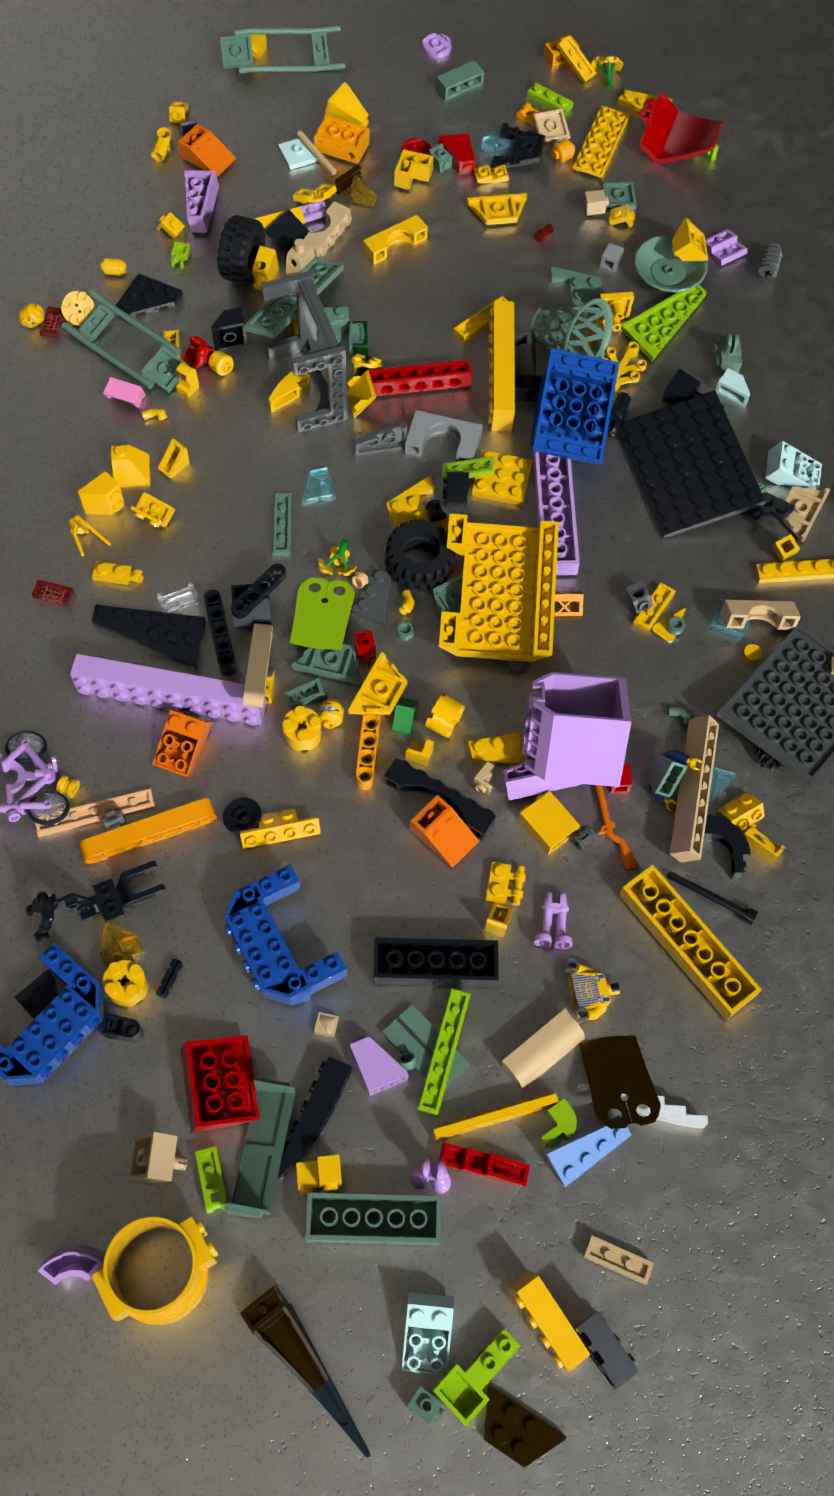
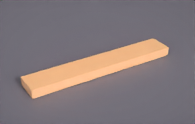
M151 788L72 807L65 819L53 825L35 823L37 836L42 837L102 822V815L106 813L105 809L114 806L116 810L121 808L124 816L154 809L155 804ZM65 809L53 812L51 816L40 815L35 818L41 821H53L61 817Z

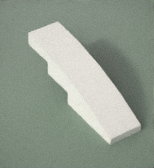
M622 1094L621 1099L623 1101L628 1100V1095ZM658 1096L661 1109L657 1120L696 1128H704L708 1125V1116L686 1115V1106L664 1105V1096ZM641 1104L636 1109L638 1113L648 1116L650 1114V1108L647 1105Z

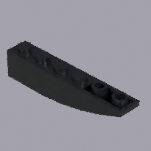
M330 1056L326 1062L322 1061L318 1073H320L318 1081H313L309 1090L312 1094L308 1101L304 1100L300 1109L302 1113L299 1121L295 1120L291 1129L293 1135L290 1141L286 1140L284 1144V1155L281 1159L277 1182L300 1161L325 1128L352 1073V1066Z

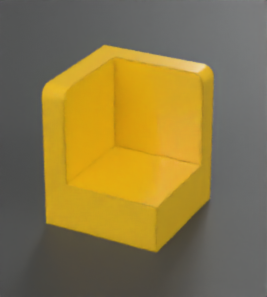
M426 740L425 745L411 742L410 747L406 750L405 759L427 766L433 752L434 741Z

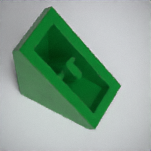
M404 697L399 698L396 704L392 732L406 735L411 734L418 700Z

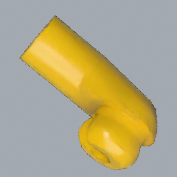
M151 408L141 412L143 420L155 416L158 417L159 421L167 418L166 411L163 408Z
M410 590L402 592L404 602L398 608L402 615L410 613L415 607V601Z

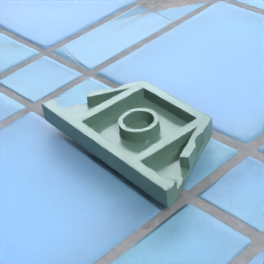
M343 644L342 650L308 648L297 662L294 661L292 663L293 670L362 686V677L355 646Z

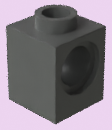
M643 581L626 587L628 599L636 614L653 607L651 595Z

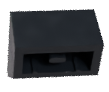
M261 583L260 586L268 588V583ZM251 584L231 585L232 603ZM250 594L247 598L249 600H255L258 596L256 594ZM268 595L246 617L242 619L234 617L235 629L250 628L254 626V623L272 625L270 596ZM237 607V608H236V611H238V610L243 611V607L240 608V609Z

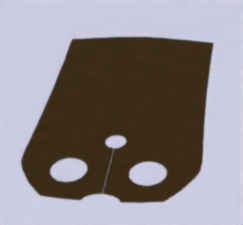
M612 1036L579 1043L594 1112L598 1119L610 1129L626 1128L632 1123L639 1124L640 1126L655 1123L660 1113L661 1104L645 1065L636 1036ZM621 1095H628V1100L623 1101ZM641 1104L647 1105L650 1108V1114L646 1117H642L637 1113L636 1109ZM610 1109H618L622 1114L621 1119L618 1121L611 1120L608 1117V1111Z

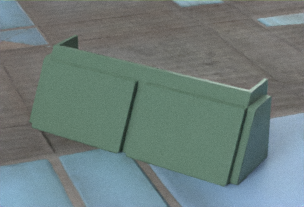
M255 1077L254 1085L260 1120L249 1122L231 1203H226V1211L229 1215L262 1219L263 1215H270L296 1091L295 1087H290V1083Z

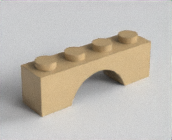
M334 201L326 211V224L329 227L322 232H309L303 240L313 246L315 256L324 257L329 247L334 245L337 237L342 235L345 227L350 225L352 220L351 209Z
M725 600L720 612L726 628L743 629L745 623L749 620L760 619L771 623L778 630H794L801 617L795 602Z

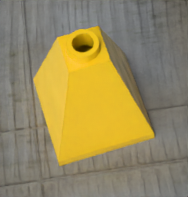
M344 82L328 100L324 118L327 115L367 127L369 124L367 112L348 84Z

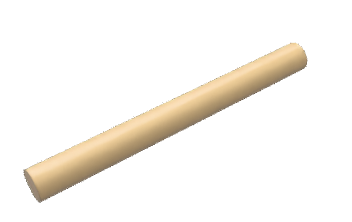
M301 130L298 131L297 136L332 175H335L337 170Z

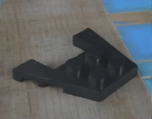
M503 123L500 137L514 138L510 156L494 155L491 168L504 164L506 168L539 163L546 141L545 135L530 130L525 132L519 130L517 126L512 128L507 123Z

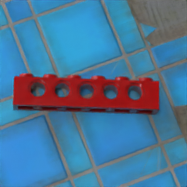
M469 360L368 370L376 396L471 386L472 371Z

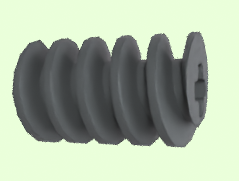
M768 243L764 246L758 266V274L764 279L771 280L777 277L783 256L779 244Z

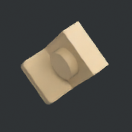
M488 761L473 781L475 790L489 796L492 790V786L488 783L494 776V773H492L494 765Z

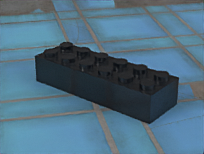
M375 937L373 984L497 987L498 940Z

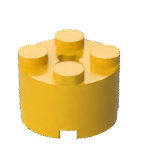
M443 693L433 707L430 715L431 718L428 717L425 727L443 737L449 738L456 723L458 724L466 706Z
M297 706L286 714L282 724L286 744L295 751L314 749L320 743L322 735L321 719L318 714L303 706Z
M121 960L109 965L103 976V988L109 999L117 1006L132 1007L146 996L148 981L140 965L130 960Z

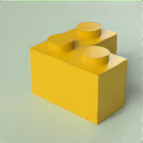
M403 149L394 171V186L409 190L413 179L429 182L433 172L434 156Z
M340 1154L319 1156L317 1161L296 1163L299 1193H303V1196H308V1193H316V1191L325 1190V1193H337L338 1189L342 1188Z

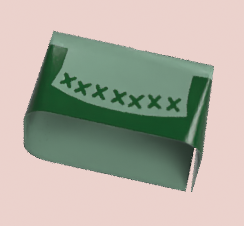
M349 321L350 357L355 356V354L369 357L367 321Z

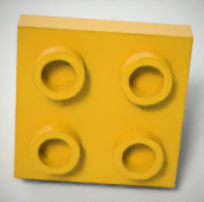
M633 292L600 294L599 298L605 300L612 311V331H620V320H629L634 300Z

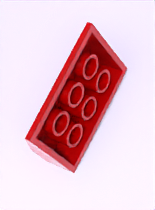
M248 1035L185 1042L180 1051L191 1133L213 1131L260 1120Z

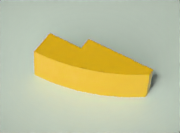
M291 371L278 383L269 398V410L271 413L300 397L299 390L310 385L309 373L294 376Z

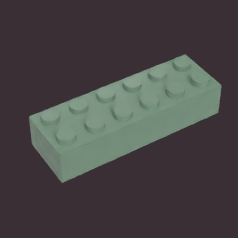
M308 1193L305 1240L312 1243L439 1246L441 1243V1196Z

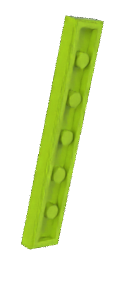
M454 988L450 990L417 1108L419 1111L436 1116L439 1114L471 993Z

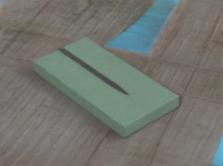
M411 1004L382 1031V1034L401 1054L412 1052L415 1055L417 1063L415 1069L426 1080L439 1031ZM457 1050L455 1051L446 1088L470 1066V1063Z

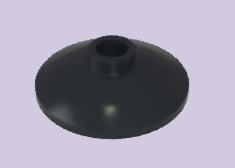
M247 797L231 801L223 812L225 827L235 834H240V831L254 829L261 820L260 806L255 800Z

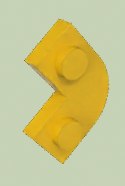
M321 184L315 190L301 188L293 194V200L300 201V203L323 201L330 198L337 191L336 185Z

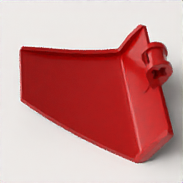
M661 92L658 94L656 101L654 99H646L644 101L640 117L647 125L639 146L657 164L690 159L714 149L723 122L679 111Z

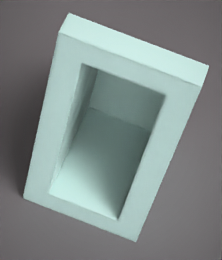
M728 368L718 382L716 393L745 407L750 397L743 375Z

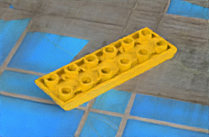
M601 105L575 161L573 170L603 178L628 123L630 114Z

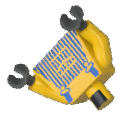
M574 958L567 959L564 962L568 963L569 967L565 968V972H574L569 977V983L575 1006L574 1014L580 1016L577 1022L596 1020L606 1011L610 1003V995L620 994L618 982L607 983L604 973H599L598 970L580 964Z

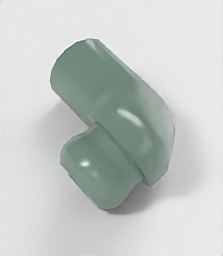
M670 706L668 708V716L682 717L684 725H689V719L694 718V715L685 708Z

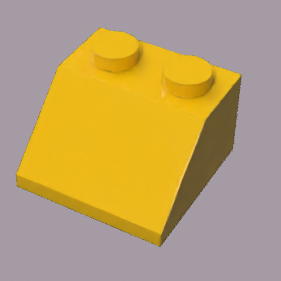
M106 471L77 491L83 512L88 515H112L125 505L119 483Z

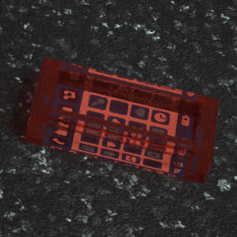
M48 306L39 331L40 336L57 338L64 319L61 308Z
M37 580L32 597L68 606L74 590L72 587Z

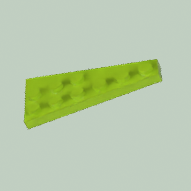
M700 285L691 290L678 292L622 324L621 331L631 341L637 342L639 349L653 361L706 297L707 292Z

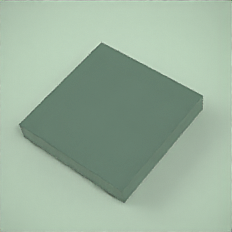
M602 182L601 188L609 200V206H606V210L624 205H629L631 210L636 209L637 203L633 182Z

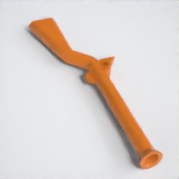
M594 785L603 820V826L598 835H606L610 840L619 845L625 871L639 869L640 866L626 841L613 832L615 822L610 821L602 785Z

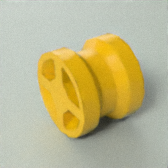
M63 775L58 781L56 792L64 793L67 797L74 798L79 790L80 781L77 779L72 780L69 776Z

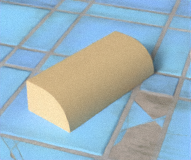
M565 1008L502 1060L501 1067L517 1086L524 1091L585 1039L584 1032Z

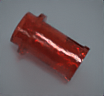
M546 224L541 230H537L534 235L537 242H544L546 237L554 232L553 226Z

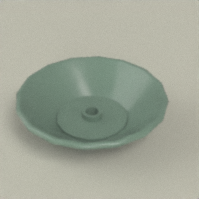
M675 235L651 237L639 246L634 259V266L639 277L649 286L661 291L678 293L691 290L703 281L708 269L707 260L682 261L679 257H676L672 252V239Z

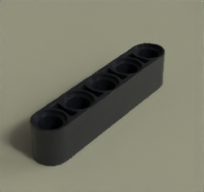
M211 589L205 592L204 601L219 670L222 675L231 676L236 672V663L220 593L217 590Z

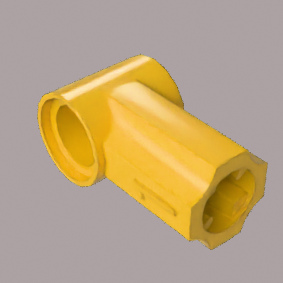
M166 127L159 128L156 133L157 138L151 151V157L155 161L161 162L164 160L168 149L172 147L171 132Z

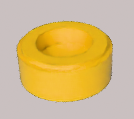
M749 644L743 651V658L749 663H757L762 657V649L758 645Z

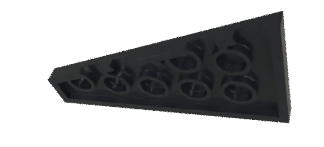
M95 604L92 623L112 633L116 632L123 635L128 640L132 639L138 642V644L162 655L171 656L178 662L187 663L190 667L196 669L206 619L199 616Z

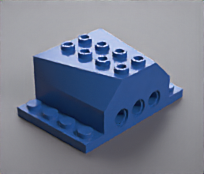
M553 348L550 349L547 368L541 378L529 444L533 445V452L597 465L602 464L619 362Z

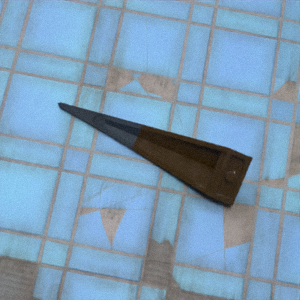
M277 1284L272 1286L240 1312L242 1318L251 1332L299 1379L340 1425L364 1456L369 1458L371 1456L296 1311L292 1304L288 1303Z

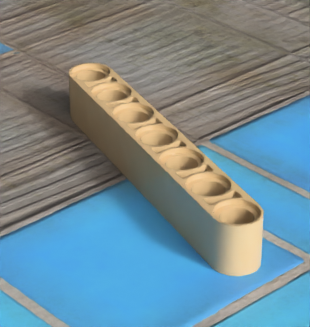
M254 623L243 707L263 708L273 625Z

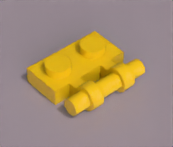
M492 862L486 902L505 905L506 898H512V905L519 906L520 899L523 898L522 885L526 878L524 874L525 867L517 866L516 873H511V865ZM509 881L515 882L513 890L508 889Z

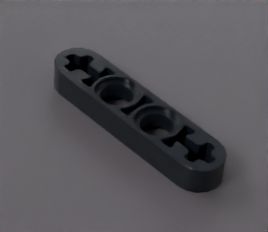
M279 563L270 566L231 604L232 615L237 619L246 617L286 578L285 567ZM281 571V574L277 573L276 575H274V572ZM262 582H269L270 586L262 588L260 584ZM250 594H256L258 596L255 600H249L247 598ZM238 607L240 609L243 607V611H236V608Z

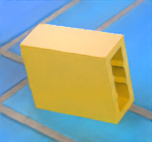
M551 791L545 795L543 793L540 794L530 806L527 804L522 807L518 821L548 855L569 840L570 836L577 834L580 828L579 823Z

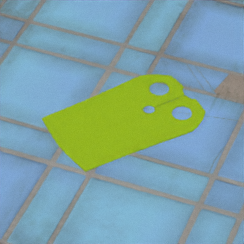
M310 577L304 581L298 588L290 643L316 649L342 650L355 598L351 585L341 580L326 581L323 578ZM317 583L321 589L318 592H312L309 586ZM341 586L345 589V593L343 595H336L334 588ZM326 597L328 602L323 603L321 600Z

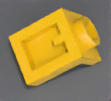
M173 101L170 104V122H186L185 113L189 109L188 102Z

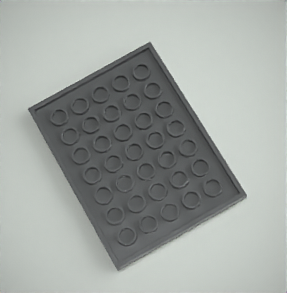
M797 625L716 715L810 785L834 758V674H831V658L834 657V650Z

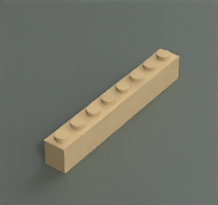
M710 715L689 719L684 754L689 755L691 759H702L704 763L696 762V767L701 769L699 771L691 769L687 763L688 768L680 780L675 821L672 830V842L670 845V854L680 863L700 860L702 855L719 723Z

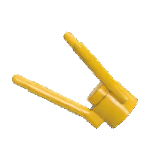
M76 515L69 520L70 532L74 537L81 556H84V552L77 533H89L87 528L108 546L111 545L105 537L91 527L87 521H84L81 516Z

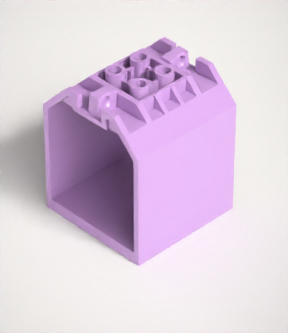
M551 672L533 680L532 689L540 691L529 693L528 705H526L525 709L526 721L523 724L522 755L533 757V759H525V768L544 781L620 787L631 727L626 678Z

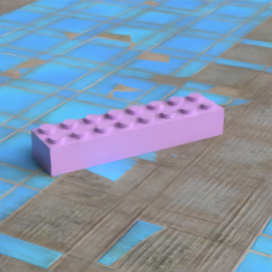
M533 452L537 528L540 526V521L559 522L556 575H577L580 562L571 459Z

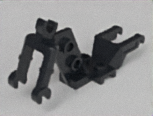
M150 861L122 872L116 887L112 879L93 885L96 895L91 897L69 893L57 899L55 893L48 897L45 891H40L32 904L25 908L28 916H32L34 912H37L42 917L38 931L34 933L36 942H40L42 938H50L48 930L52 927V922L55 919L54 912L57 909L79 914L83 922L103 915L106 924H108L113 919L126 917L123 908H136L141 902L158 896L160 892H167L164 884H159L136 894L131 893L128 883L132 879L149 873L153 868L158 869L156 861Z

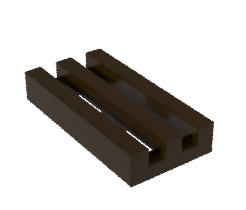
M357 164L335 179L337 190L335 193L340 195L362 180L360 176L362 175L360 171L362 167Z

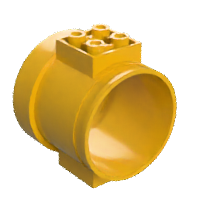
M146 1217L129 1223L115 1235L106 1251L103 1269L91 1275L111 1319L119 1322L130 1316L146 1324L165 1325L182 1319L199 1304L208 1285L209 1268L217 1263L215 1257L218 1256L213 1243L210 1240L207 1242L205 1239L208 1233L200 1219L196 1221L193 1217H190L178 1224L165 1218ZM167 1229L178 1232L186 1238L192 1252V1272L187 1286L173 1302L155 1310L133 1308L125 1300L118 1283V1268L124 1251L134 1239L148 1231Z

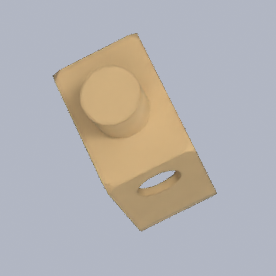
M296 239L293 247L287 253L286 276L298 274L315 257L313 246L303 239Z

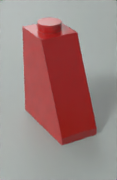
M469 133L438 136V144L442 143L443 147L453 156L452 167L459 174L474 173L475 157Z

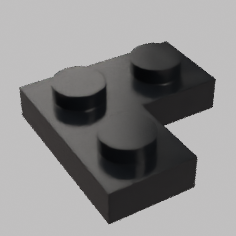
M765 492L763 494L765 505L745 511L743 517L757 526L768 515L784 521L794 511V505Z

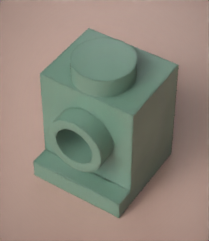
M442 143L429 149V155L434 156L433 167L439 173L452 167L453 156L443 147Z
M422 1386L418 1387L406 1406L428 1424L432 1420L437 1422L444 1411L440 1408L443 1403ZM425 1401L431 1403L429 1411H425L422 1408V1404Z

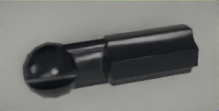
M622 392L616 396L610 414L608 437H615L620 432V426L631 401L628 393Z

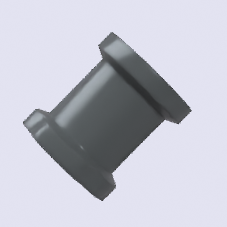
M584 825L582 830L576 835L570 836L572 844L578 850H583L584 845L590 840L594 841L596 839L595 832L588 825Z

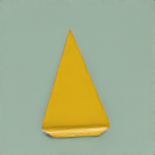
M686 608L655 624L651 630L668 643H672L676 635L668 632L666 624L669 618L673 616L683 618Z

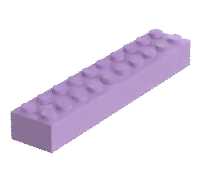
M76 654L70 672L76 690L84 695L94 694L101 698L111 697L122 702L127 700L139 705L149 704L156 708H171L172 710L187 711L194 715L204 714L211 718H226L232 722L242 721L249 725H262L267 706L266 696H264L263 708L243 707L245 684Z

